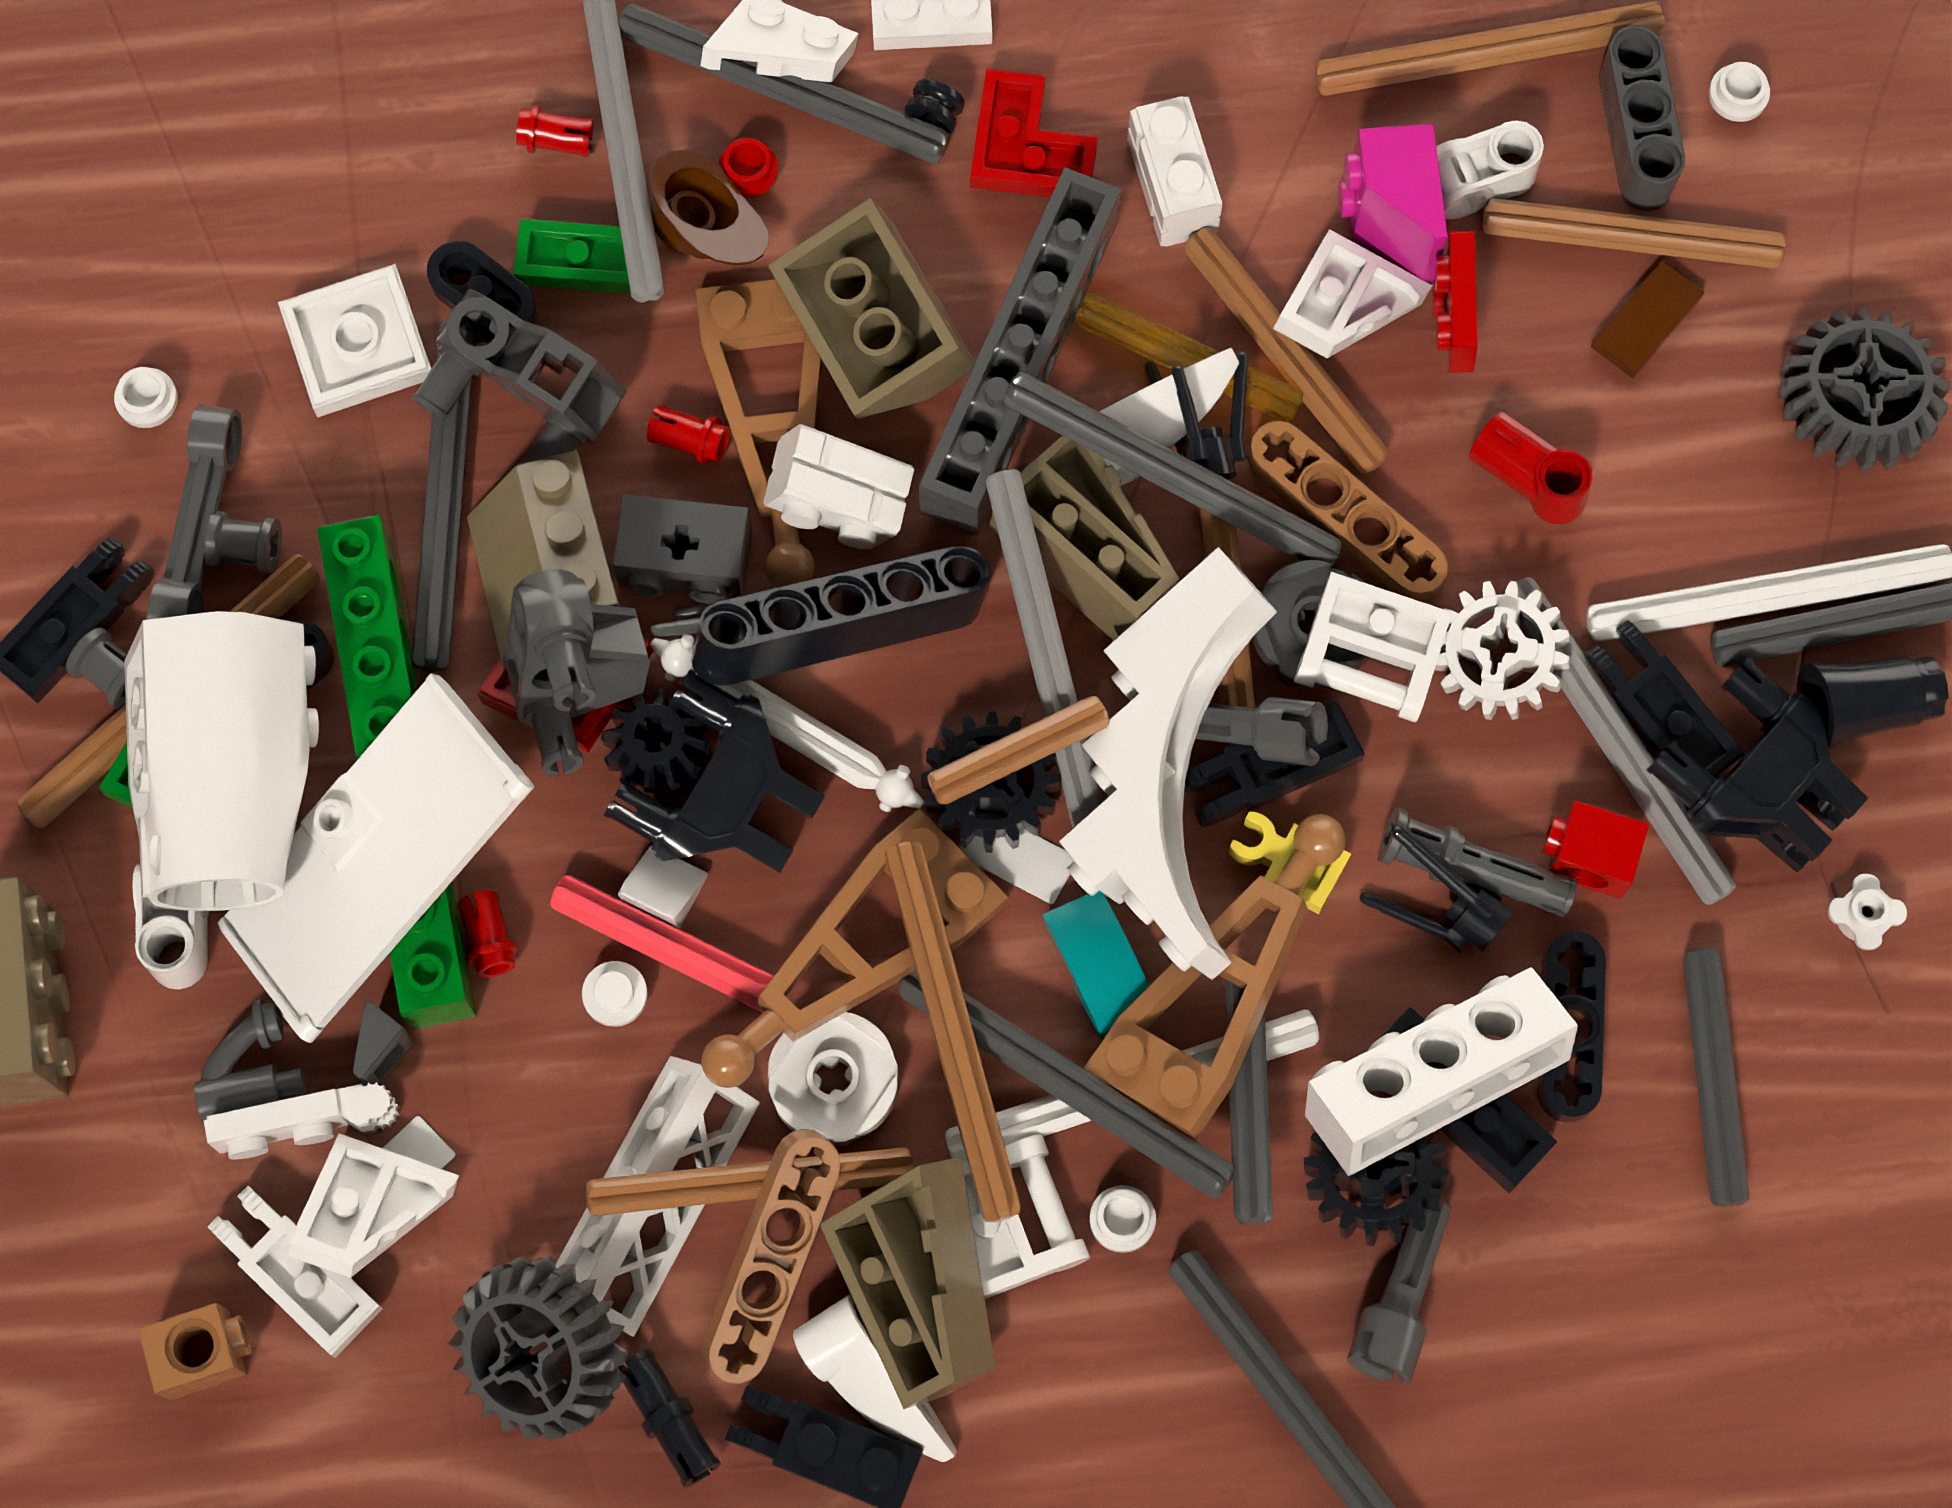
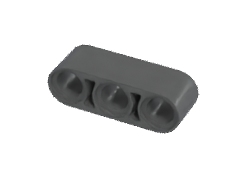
M1629 26L1622 28L1613 36L1599 71V85L1620 192L1631 206L1639 210L1652 211L1661 208L1669 201L1684 169L1685 153L1661 40L1653 31L1645 27ZM1621 61H1632L1634 63H1637L1641 68L1631 69L1625 66ZM1630 114H1642L1648 117L1652 123H1641ZM1641 168H1653L1663 177L1652 178L1646 175Z

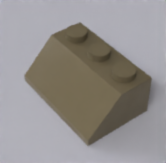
M871 198L768 265L856 418L860 419L929 400L972 371L976 361L893 220Z
M577 450L515 466L467 516L505 674L503 657L514 588L524 578L536 572L551 569L570 571L577 578L584 580L591 604L620 607Z

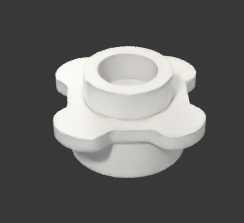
M1860 874L1853 880L1852 890L1844 898H1835L1830 902L1828 916L1833 923L1838 924L1839 929L1845 936L1855 941L1859 948L1874 950L1882 944V935L1891 926H1899L1906 920L1907 909L1902 901L1891 899L1880 889V882L1877 877L1871 874ZM1865 906L1870 907L1873 911L1872 917H1865L1862 914V908Z

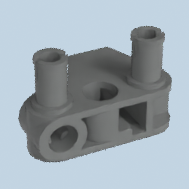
M468 289L462 300L451 310L447 323L435 340L439 345L437 350L441 353L440 357L417 393L413 394L411 400L430 414L445 421L447 413L473 375L479 377L482 374L544 415L543 419L547 423L522 463L518 464L521 465L574 451L578 443L585 445L586 442L594 443L627 391L599 361L548 328L523 321L483 294L473 289ZM480 318L489 320L491 322L489 331L495 336L489 344L480 341L475 347L465 342L468 336L467 331L462 326L468 320L472 322H477ZM544 366L560 376L565 368L577 374L561 400L534 384Z
M562 569L536 572L524 578L514 588L503 662L506 674L509 676L518 721L534 728L542 759L543 773L549 776H558L559 770L556 762L561 760L564 775L577 771L584 763L571 718L644 693L650 661L635 608L591 604L584 580L577 578L572 572Z

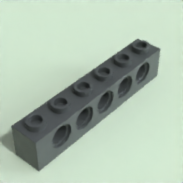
M1064 167L919 484L920 513L978 535L991 506L986 479L993 473L1007 470L1030 419L1006 406L1003 401L1005 392L1011 380L1019 372H1025L1044 383L1047 382L1118 224L1121 200L1120 188Z

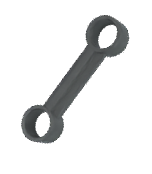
M198 405L192 414L187 437V455L190 464L163 579H158L152 588L147 609V620L203 613L201 583L206 565L204 548L207 524L211 514L218 511L227 471H232L235 467L242 442V418L240 412L236 409Z

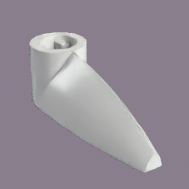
M1232 348L1184 369L1198 422L1203 419L1219 399L1239 365V361ZM1173 375L1099 411L1167 448L1172 447L1187 433ZM1102 456L1107 466L1112 465L1121 479L1120 486L1139 477V475Z
M851 1294L794 1330L793 1338L795 1345L812 1373L818 1379L824 1382L828 1381L858 1413L876 1428L895 1440L922 1450L924 1455L940 1462H945L955 1457L958 1450L928 1402L903 1409Z

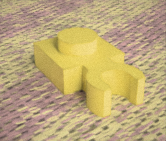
M1249 812L1245 818L1244 825L1256 831L1260 835L1262 842L1256 847H1247L1241 842L1233 840L1228 853L1235 861L1243 865L1250 866L1262 863L1268 866L1269 870L1264 878L1275 883L1296 852L1294 834L1298 825L1294 823L1285 839L1276 834L1274 825L1266 816L1257 812ZM1344 850L1335 862L1325 866H1318L1298 894V896L1304 899L1309 910L1319 915L1347 865L1351 853Z

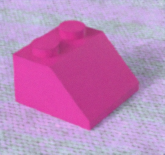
M1422 124L1359 129L1354 153H1345V181L1338 182L1340 217H1350L1352 239L1360 246L1433 286L1436 255L1443 254L1448 238L1434 125Z

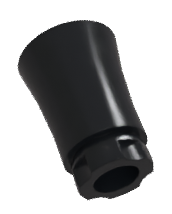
M1905 656L1881 661L1845 664L1806 663L1802 666L1797 680V694L1799 696L1801 694L1807 696L1817 706L1822 716L1829 749L1857 738L1892 729L1916 726L1921 724L1923 720L1939 718L1945 714V704L1947 699H1949L1945 673L1939 668L1936 659L1933 657L1911 659Z

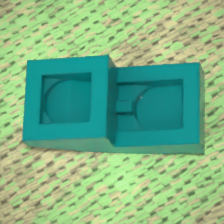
M1099 890L1094 896L1087 894L1042 915L1045 928L1072 977L1074 990L1100 1039L1103 1040L1119 1016L1149 987V984L1104 893Z

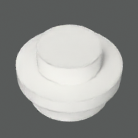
M1736 62L1721 68L1714 75L1709 86V100L1714 110L1722 117L1737 122L1749 121L1758 117L1766 108L1770 98V86L1764 72L1759 67L1748 62Z
M138 367L122 376L115 390L114 402L120 416L127 423L139 428H151L164 423L171 417L177 406L178 393L171 378L163 371L149 367Z
M621 961L605 962L594 968L586 977L582 988L583 1004L589 1015L600 1024L611 1027L623 1026L634 1021L644 1010L648 998L647 985L641 973L634 966Z
M1119 1185L1106 1189L1096 1198L1090 1211V1227L1094 1237L1102 1246L1114 1252L1127 1253L1141 1248L1151 1238L1156 1225V1213L1151 1200L1141 1190L1131 1186Z

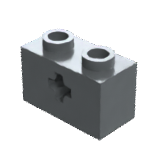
M623 494L613 559V568L619 586L627 587V590L632 594L651 598L663 596L664 591L689 594L691 599L706 604H714L727 598L743 596L752 536L749 508ZM688 546L692 548V550L686 551L684 560L673 559L674 556H679L681 547Z

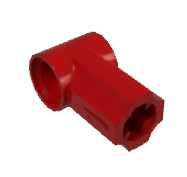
M1502 411L1496 417L1493 416L1470 449L1469 459L1530 500L1534 512L1542 520L1551 524H1566L1574 521L1581 515L1592 484V469L1589 462L1581 454L1573 450L1556 449ZM1555 479L1565 480L1576 491L1568 495L1557 494L1551 491L1547 483Z

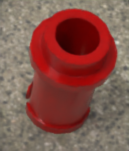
M534 105L532 110L521 109L517 123L516 145L527 146L528 153H535L536 148L578 154L588 158L591 151L589 140H593L594 119H582L541 112L540 105Z
M662 404L657 405L653 413L655 416L660 417V421L650 417L647 428V441L649 443L661 444L696 455L698 463L704 465L708 464L710 460L720 462L723 459L730 441V428L721 425L719 417L710 416L705 420L670 409Z
M484 890L473 893L477 903L472 905L468 895L464 896L458 901L457 906L462 915L471 952L467 956L469 967L476 968L477 975L482 978L496 977L511 971L516 966L514 957L517 956L519 951L516 943L508 939L498 903L499 897L497 892Z

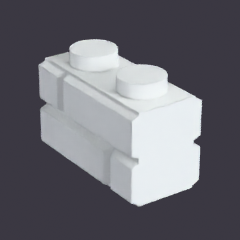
M1189 97L1172 98L1131 110L1127 142L1150 216L1154 217L1153 225L1160 246L1167 247L1186 242L1193 234L1205 227L1211 228L1217 233L1220 223L1219 216H1221L1222 200Z
M799 424L781 436L777 443L772 464L773 472L768 480L763 503L765 504L764 506L781 511V519L791 526L802 529H815L819 525L839 532L838 540L846 546L856 549H872L874 546H878L896 536L901 529L906 507L905 498L909 494L914 468H912V465Z

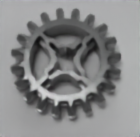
M1865 305L1857 309L1851 319L1840 308L1837 312L1831 314L1827 323L1821 319L1814 321L1806 331V335L1798 336L1790 347L1791 356L1785 358L1780 368V375L1785 379L1778 387V398L1789 401L1782 412L1783 420L1801 422L1794 433L1795 441L1812 437L1817 442L1813 448L1814 458L1825 454L1827 449L1836 453L1835 463L1837 469L1845 467L1851 457L1856 459L1862 473L1870 470L1875 464L1876 459L1887 470L1895 466L1901 456L1906 459L1913 458L1922 448L1921 443L1930 442L1938 431L1937 422L1943 419L1948 410V403L1943 398L1950 390L1949 384L1951 381L1938 376L1945 367V358L1927 356L1933 345L1932 337L1916 341L1911 336L1914 330L1913 320L1904 323L1901 328L1892 325L1890 309L1882 312L1877 321L1871 319ZM1850 353V360L1845 367L1834 368L1832 373H1818L1819 364L1826 359L1839 354ZM1895 405H1908L1905 418L1893 424L1878 426L1877 419L1883 410H1892Z
M528 1256L519 1257L502 1267L500 1265L495 1266L484 1273L481 1280L468 1288L466 1294L462 1296L464 1305L459 1307L457 1313L451 1318L460 1330L454 1333L453 1338L448 1344L463 1355L458 1359L452 1370L467 1373L470 1380L464 1395L478 1394L484 1401L481 1416L498 1413L500 1415L502 1432L515 1430L520 1427L526 1441L532 1438H539L543 1434L551 1441L555 1438H562L569 1432L573 1433L575 1430L578 1432L594 1422V1417L599 1416L610 1407L611 1402L615 1399L613 1392L620 1388L621 1382L626 1378L618 1367L624 1363V1359L629 1352L614 1343V1340L620 1337L625 1326L610 1323L607 1317V1313L614 1301L599 1302L593 1295L597 1279L584 1280L581 1283L577 1282L575 1264L562 1265L556 1268L552 1256L539 1257L534 1261ZM542 1342L548 1344L545 1349L543 1348L535 1354H531L529 1351L532 1347L534 1348Z

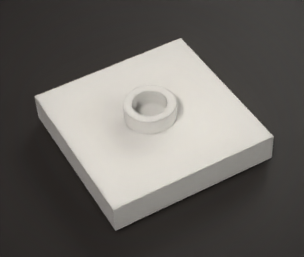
M395 264L278 302L317 418L423 383L432 369Z

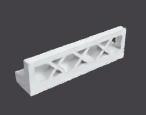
M670 1056L603 1178L673 1171L679 1158L694 1153L697 1168L726 1166L760 1102L738 1087L725 1088L715 1085L706 1077L701 1064ZM716 1092L734 1104L722 1128L707 1134L703 1113ZM704 1205L600 1216L589 1214L588 1208H586L558 1259L556 1268L562 1265L575 1264L577 1282L581 1283L584 1280L597 1279L593 1295L599 1302L603 1300L616 1276L631 1271L634 1287L632 1295L621 1314L610 1308L607 1317L610 1323L625 1326L622 1332L634 1337ZM663 1212L665 1234L658 1246L643 1251L639 1231L647 1217Z

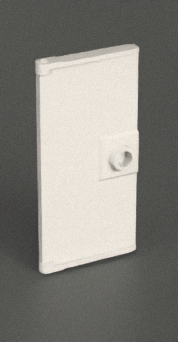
M431 673L349 771L336 780L301 821V827L296 831L292 839L283 895L274 901L262 905L229 910L218 922L220 930L284 1014L283 1017L295 1033L304 1041L311 1043L514 809L533 790L534 785L521 768L514 764L451 686L441 676Z

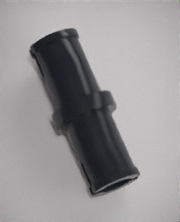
M653 1350L641 1351L625 1361L627 1368L625 1365H620L618 1369L626 1377L622 1382L645 1419L641 1425L648 1439L656 1437L679 1475L683 1487L692 1486L709 1476L711 1473L708 1469L711 1471L718 1469L721 1462L718 1457L714 1456L690 1416L694 1411L693 1406L687 1397L679 1398L657 1362Z

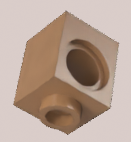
M217 1303L137 1329L154 1394L171 1401L248 1375L243 1356L251 1354L252 1347L246 1325L240 1315L232 1317L231 1311ZM201 1333H210L214 1342L211 1357L207 1362L198 1367H190L185 1355L188 1343L192 1338Z

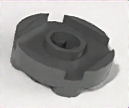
M1307 560L1293 563L1280 569L1266 583L1261 594L1275 608L1277 613L1252 639L1262 661L1275 672L1278 679L1285 685L1292 687L1302 686V684L1294 682V678L1310 634L1303 633L1299 628L1305 620L1304 612L1314 610L1316 615L1327 578L1331 572L1363 582L1353 573H1351V576H1348L1341 570L1333 569L1332 563L1320 560ZM1328 643L1324 659L1357 670L1365 665L1370 658ZM1315 682V684H1314L1313 687H1326V686L1321 685V684H1318V683Z

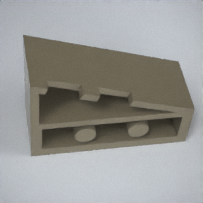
M1062 435L1020 472L1047 581L1115 641L1178 584V575L1141 513L1136 515L1120 488L1121 479L1112 465L1107 466L1101 455ZM992 512L989 528L999 536Z
M961 1157L919 1165L820 1223L822 1232L903 1409L944 1397L996 1369Z

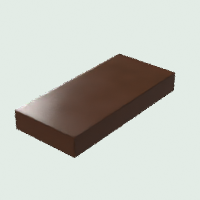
M1661 261L1593 340L1591 348L1631 378H1634L1700 301L1704 291L1668 264Z

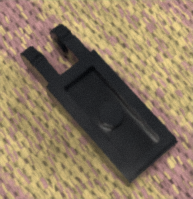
M114 537L103 540L97 549L92 551L77 568L72 566L0 642V673L37 704L67 673L65 668L66 662L77 643L93 629L101 627L108 630L125 612L123 608L133 604L142 591L146 590L147 586L151 584L150 582L155 574L153 572L154 569L140 560V562L136 561L135 564H131L124 574H121L105 592L96 585L104 581L125 556L126 546Z
M1629 620L1618 626L1616 632L1623 647L1632 654L1637 662L1646 668L1632 680H1628L1616 665L1612 656L1605 649H1602L1601 646L1599 647L1598 644L1584 652L1598 676L1614 692L1612 695L1613 699L1658 755L1675 740L1679 743L1678 746L1714 777H1717L1745 755L1744 751L1665 654L1661 657L1646 637L1642 635L1641 631Z
M1331 700L1323 704L1328 721L1327 740L1321 744L1305 743L1306 747L1312 748L1319 755L1320 760L1316 765L1308 766L1266 761L1258 756L1253 746L1232 744L1223 748L1221 755L1189 769L1186 774L1184 793L1203 789L1228 773L1237 788L1232 793L1207 802L1201 809L1196 811L1195 815L1200 826L1207 827L1217 824L1220 821L1235 816L1245 808L1249 812L1363 761L1365 753L1338 700Z
M746 1386L741 1400L746 1402L750 1408L764 1414L771 1413L789 1421L781 1443L779 1445L761 1437L760 1433L744 1426L736 1427L730 1425L724 1440L773 1460L772 1465L774 1467L872 1507L902 1508L922 1457V1450L801 1401H797L795 1405L752 1386Z

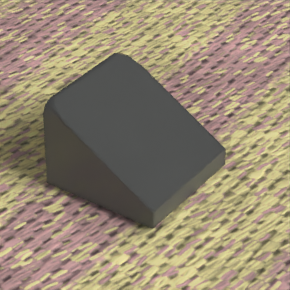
M369 1000L365 1002L353 1067V1074L364 1086H367L368 1082L370 1084L377 1082L380 1085L413 1046L412 1042L414 1041L399 1023Z

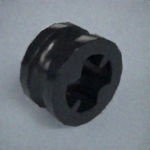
M931 79L918 80L913 88L915 98L907 102L904 108L905 114L945 129L948 134H951L957 125L954 116L962 113L965 107V100L954 88L945 83Z

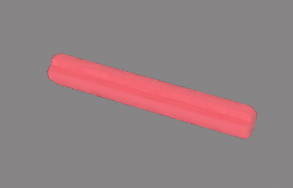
M565 875L556 885L550 902L553 910L764 1013L757 1005L758 999L774 975L571 875Z

